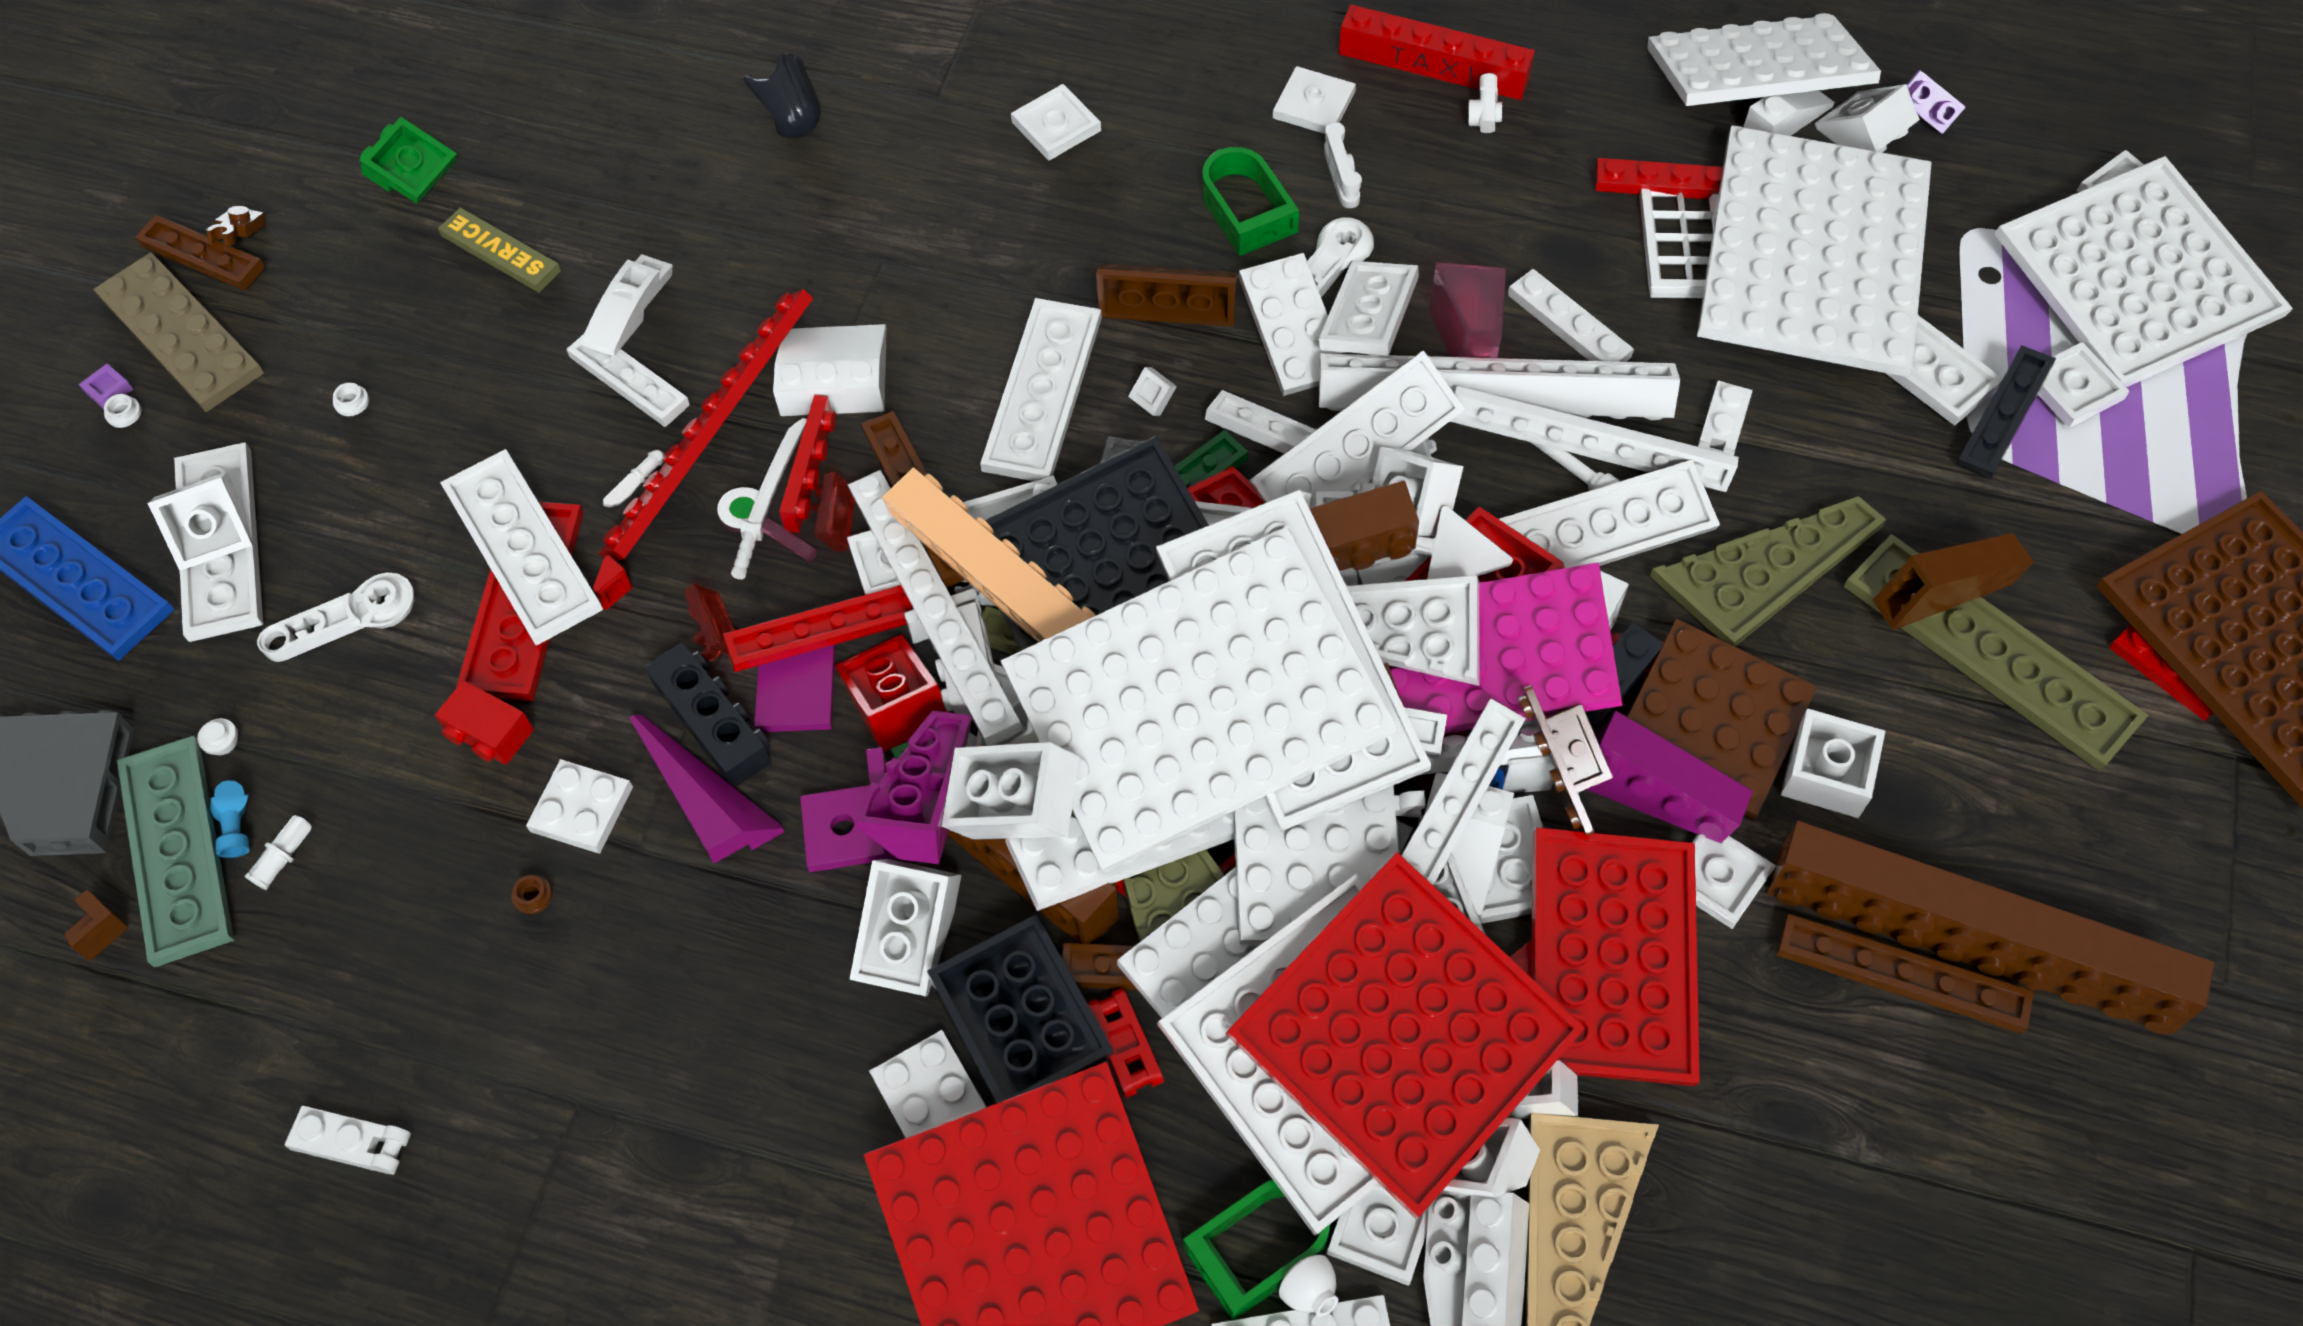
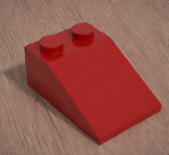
M902 634L834 665L878 747H882L883 752L908 741L932 711L947 712L937 682Z

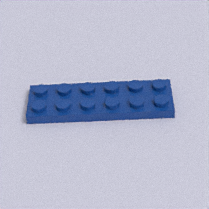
M27 496L0 518V571L117 661L121 660L175 610L169 602Z

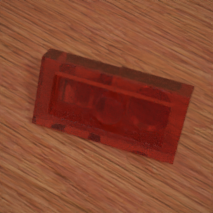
M834 471L825 474L823 487L815 490L814 494L821 499L820 504L813 505L812 510L817 513L814 535L838 553L847 550L849 546L847 537H850L855 500L848 487L849 483Z
M695 583L684 591V594L689 603V612L699 623L702 630L693 637V642L702 646L707 644L705 650L700 653L706 660H715L720 653L729 655L724 643L723 634L735 631L719 593Z

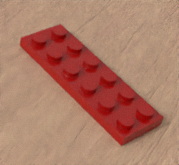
M538 502L572 556L584 514L581 505ZM491 568L456 688L464 680L496 698L533 701L550 639L537 646L535 645Z

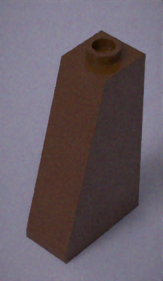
M2013 533L1912 555L1876 595L1873 602L1891 629H1899L2013 585L2034 561Z

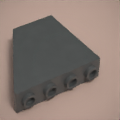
M99 710L97 713L85 714L63 711L59 715H40L37 713H24L22 716L7 717L0 715V815L10 840L29 856L107 853L121 792L117 760L129 756L135 730L118 712Z

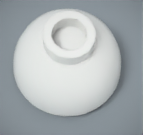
M1323 1255L1308 1256L1297 1262L1285 1274L1280 1285L1279 1296L1289 1307L1305 1313L1315 1312L1319 1317L1329 1314L1338 1303V1298L1335 1295L1336 1274L1328 1258Z

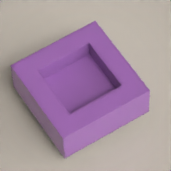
M105 364L79 384L82 390L103 409L105 402L110 397L117 394L127 395L133 390L128 381L108 364Z

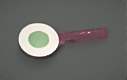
M740 487L725 493L717 507L719 520L722 525L731 531L741 533V522L748 521L759 491L753 488ZM768 509L762 525V531L808 562L812 561L817 554V550L769 519Z

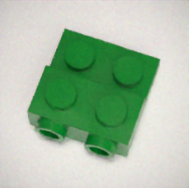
M400 117L393 125L388 124L383 129L380 140L373 147L368 146L361 154L359 161L361 162L362 175L388 192L395 189L418 204L457 159V153Z

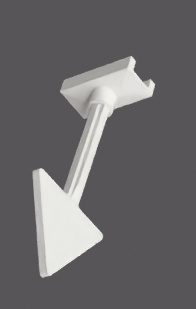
M1302 492L1308 507L1312 508V493ZM1448 506L1441 508L1436 537L1431 539L1417 536L1416 549L1411 550L1414 553L1431 556L1427 579L1479 576L1508 567L1513 561L1512 557Z

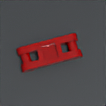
M1119 988L1111 992V997L1099 1002L1095 998L1088 1001L1087 1004L1114 1050V1054L1108 1059L1126 1099L1136 1095L1137 1089L1149 1084L1151 1087H1155L1164 1083V1080L1124 989ZM1119 1012L1121 1015L1120 1019L1110 1023L1107 1022L1106 1016ZM1140 1059L1143 1069L1130 1074L1126 1064Z

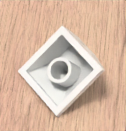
M1506 1118L1445 1187L1444 1191L1497 1197L1505 1194V1192L1508 1193L1525 1187L1540 1149L1521 1119Z

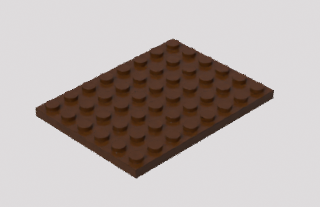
M2259 491L2103 577L2096 587L2303 808V532L2262 491Z

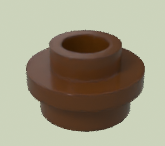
M535 875L524 876L513 887L511 894L512 903L517 910L524 914L541 912L549 905L552 899V888L543 877ZM539 892L536 898L527 901L529 894Z

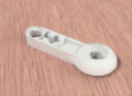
M1341 217L1329 222L1320 232L1316 252L1307 261L1320 297L1326 293L1344 270L1349 268L1352 261L1362 262L1370 256L1374 248V238L1369 227L1360 220Z
M387 572L375 575L361 584L352 594L347 593L268 626L259 634L257 646L268 659L281 662L364 627L383 629L395 626L403 621L411 612L415 601L413 587L407 578L397 573ZM383 595H386L385 602L379 604L381 602V597ZM314 624H316V625L314 626V630H315V631L312 632V633H309V632H311V626L314 625ZM296 631L295 635L298 637V639H296L295 636L292 634L293 632ZM279 636H286V641L282 647L277 650H269L273 639Z

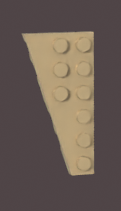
M1538 1113L1530 1114L1529 1133L1539 1147L1540 1152L1528 1180L1527 1202L1529 1203L1525 1326H1590L1633 1203V1197L1643 1173L1649 1150L1655 1138L1658 1124Z

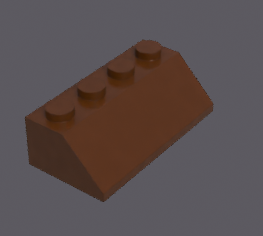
M1102 264L1097 268L1098 307L1101 309L1102 318L1234 327L1238 273L1159 268L1155 266H1127L1123 264Z

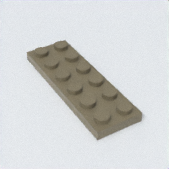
M151 252L93 289L106 306L205 412H208L264 374L259 364Z

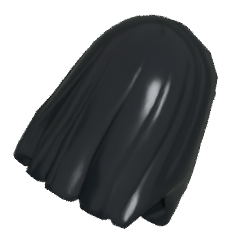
M780 53L776 69L772 76L768 78L755 79L753 75L744 77V81L750 90L773 115L778 135L786 138H800L809 135L816 128L820 120L821 107L803 61L798 56L794 57L792 54L787 53L784 55Z

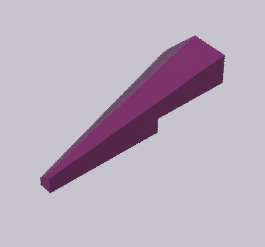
M643 715L629 717L713 863L722 860L746 845H749L751 850H754L784 833L782 826Z

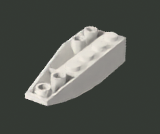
M1443 1190L1431 1203L1428 1211L1423 1276L1431 1326H1521L1529 1220L1528 1202L1514 1193L1505 1192V1194L1497 1197Z

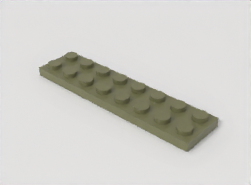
M1891 534L1848 578L1844 587L1881 613L1873 599L1912 555L1919 553ZM1982 597L1901 627L1908 634L2100 772L2149 716Z

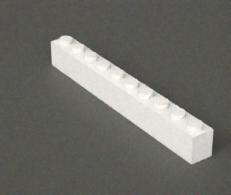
M1321 353L1319 407L1328 408L1333 411L1344 410L1415 356ZM1428 356L1453 393H1455L1456 386H1461L1583 418L1594 415L1609 416L1614 419H1624L1628 416L1660 420L1662 418H1674L1680 385V377L1675 363Z

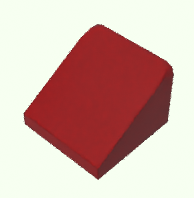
M609 555L605 556L593 586V591L605 611L633 588L625 569Z

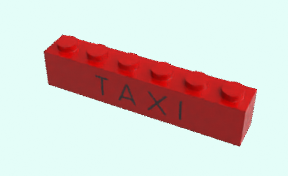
M1350 5L1343 20L1339 45L1340 55L1480 90L1479 79L1481 75L1487 73L1495 74L1498 78V95L1522 100L1530 79L1535 54L1533 49L1355 5Z

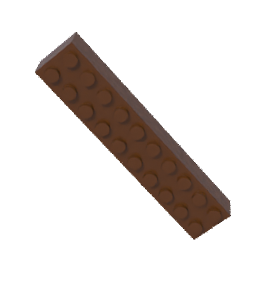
M1798 820L1777 855L1776 866L1771 876L1767 894L1777 897L1783 904L1789 906L1800 905L1809 908L1826 919H1840L1855 924L1864 932L1884 934L1897 939L1904 946L1912 948L1921 947L1933 951L1944 960L1952 962L1961 961L1976 966L1987 975L2005 976L2019 981L2025 988L2054 993L2061 996L2068 1003L2076 1005L2085 1004L2100 1009L2111 1018L2129 1019L2143 1024L2146 1029L2159 1034L2169 1033L2173 1035L2207 1007L2214 961Z

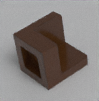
M87 889L74 900L87 914L64 934V937L75 951L88 961H91L129 927L105 903Z

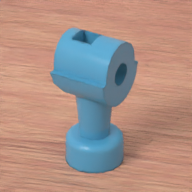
M235 781L221 782L215 788L214 797H211V815L221 823L223 834L215 841L216 855L222 858L240 857L250 852L248 837L240 833L241 818L246 812L248 795H244L243 787Z

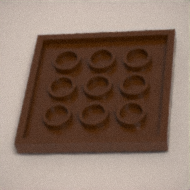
M1676 619L1627 717L1751 789L1753 793L1744 816L1754 820L1760 812L1817 686Z

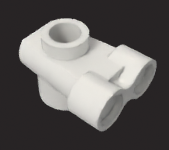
M1491 73L1480 76L1481 99L1469 100V126H1480V132L1483 133L1495 132V122H1502V102H1497L1498 78L1495 74Z

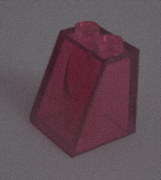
M1436 262L1429 312L1450 357H1498L1502 337L1506 268Z

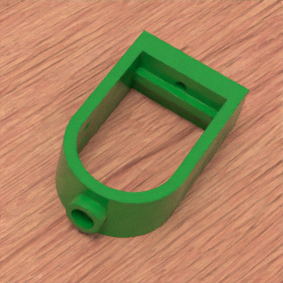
M1229 147L1216 150L1210 155L1202 171L1203 201L1239 256L1298 233L1299 209L1266 161L1258 153L1247 148ZM1227 175L1249 177L1258 184L1274 209L1239 223L1213 183Z
M1273 1180L1262 1184L1183 1239L1184 1251L1231 1320H1236L1280 1289L1282 1279L1291 1267L1308 1256L1322 1255L1327 1243L1330 1224L1319 1232L1317 1240L1308 1250L1250 1291L1245 1292L1211 1240L1265 1202L1274 1198L1285 1197Z

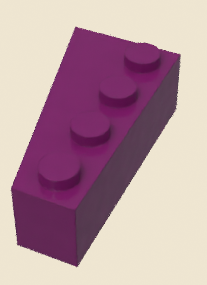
M1616 710L1595 733L1613 778L1586 790L1695 834L1705 835V838L1720 844L1740 826L1753 793L1751 789Z

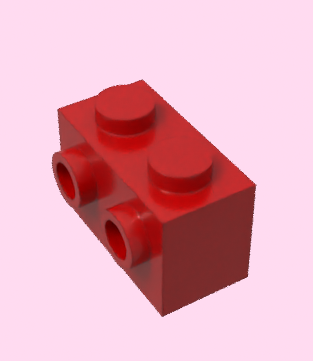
M464 680L435 714V717L443 727L441 733L448 740L457 745H461L464 742L472 746V751L482 759L490 762L494 758L505 765L509 763L534 731L524 712Z

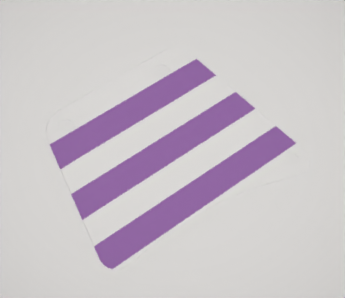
M1977 228L1964 234L1960 242L1963 349L2003 378L2021 345L2053 357L2079 344L1994 235L1997 230ZM1983 267L1997 269L2001 273L2000 282L1996 284L1983 282L1979 278V270ZM2247 334L2126 387L2130 392L2125 400L2070 428L2037 395L2002 460L2180 534L2189 531L2247 499L2239 458L2237 389L2243 345ZM1995 392L1966 416L1972 434Z

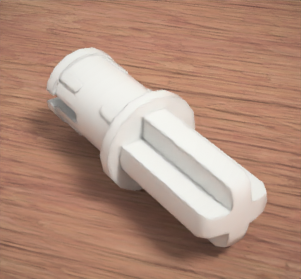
M292 816L271 844L267 842L264 845L266 850L244 877L258 887L267 890L287 862L291 863L294 860L290 856L310 832L311 824L299 816Z

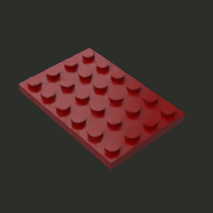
M1538 827L1533 831L1531 978L1585 1028L1558 1059L1576 1075L1696 1086L1700 1083L1695 843L1598 833L1586 836L1584 832Z

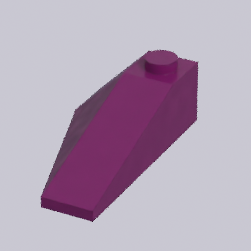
M932 711L909 738L908 747L898 759L893 758L886 766L887 772L877 784L873 782L865 791L855 825L898 859L939 864L949 829L941 826L955 748L966 747L972 721L971 715Z

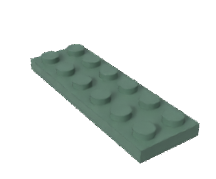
M191 736L117 760L147 962L155 968L234 941L220 857L216 855L215 841L217 838L213 816L210 811V798L201 747L198 744V740Z

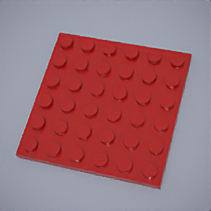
M1396 852L1225 1034L1416 1219L1424 1213L1585 1028L1409 862Z
M1107 1062L863 1154L921 1326H1164L1199 1311Z

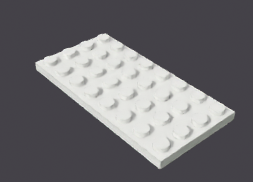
M1301 490L1156 547L1159 559L1169 581L1287 526L1397 725L1396 733L1266 795L1265 797L1280 831H1284L1431 769V763Z

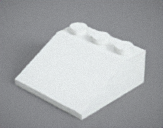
M886 324L791 329L780 344L775 360L773 393L780 416L808 415L814 395L828 396L831 409L836 414L884 412Z

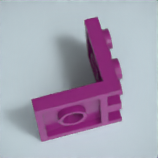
M882 747L866 750L870 785L873 782L877 784L887 772L886 766L890 761L886 762ZM870 785L800 796L806 863L809 872L872 863L874 860L897 859V857L859 830L855 825L863 796ZM841 821H850L854 824L851 832L846 835H837L833 832V829Z

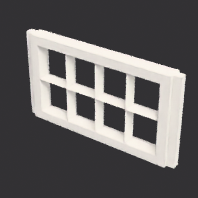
M1641 189L1639 198L1650 298H1703L1706 280L1693 279L1692 265H1708L1709 257L1691 256L1689 242H1712L1713 234H1688L1687 220H1712V228L1714 229L1719 194H1713L1709 198L1710 211H1685L1682 192L1677 195L1679 211H1654L1652 197L1676 195L1650 191V189ZM1655 219H1680L1681 233H1656ZM1657 242H1682L1684 256H1659ZM1660 265H1685L1687 279H1661Z

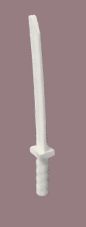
M802 418L788 429L761 485L748 521L741 522L742 541L731 575L736 579H744L746 577L756 540L762 541L764 519L783 472L803 434L807 421L806 418Z

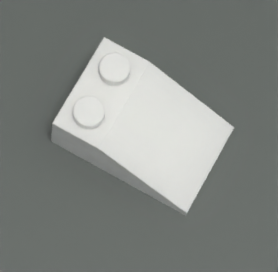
M1436 772L1425 812L1444 781L1446 774ZM1490 786L1486 789L1451 852L1479 918H1481L1514 796L1513 792Z
M890 859L872 861L850 980L928 996L931 982L927 970L938 965L954 915L961 874Z

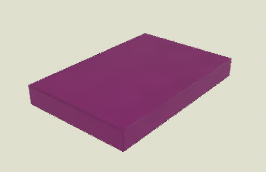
M836 644L758 666L755 729L759 728L762 732L832 730Z

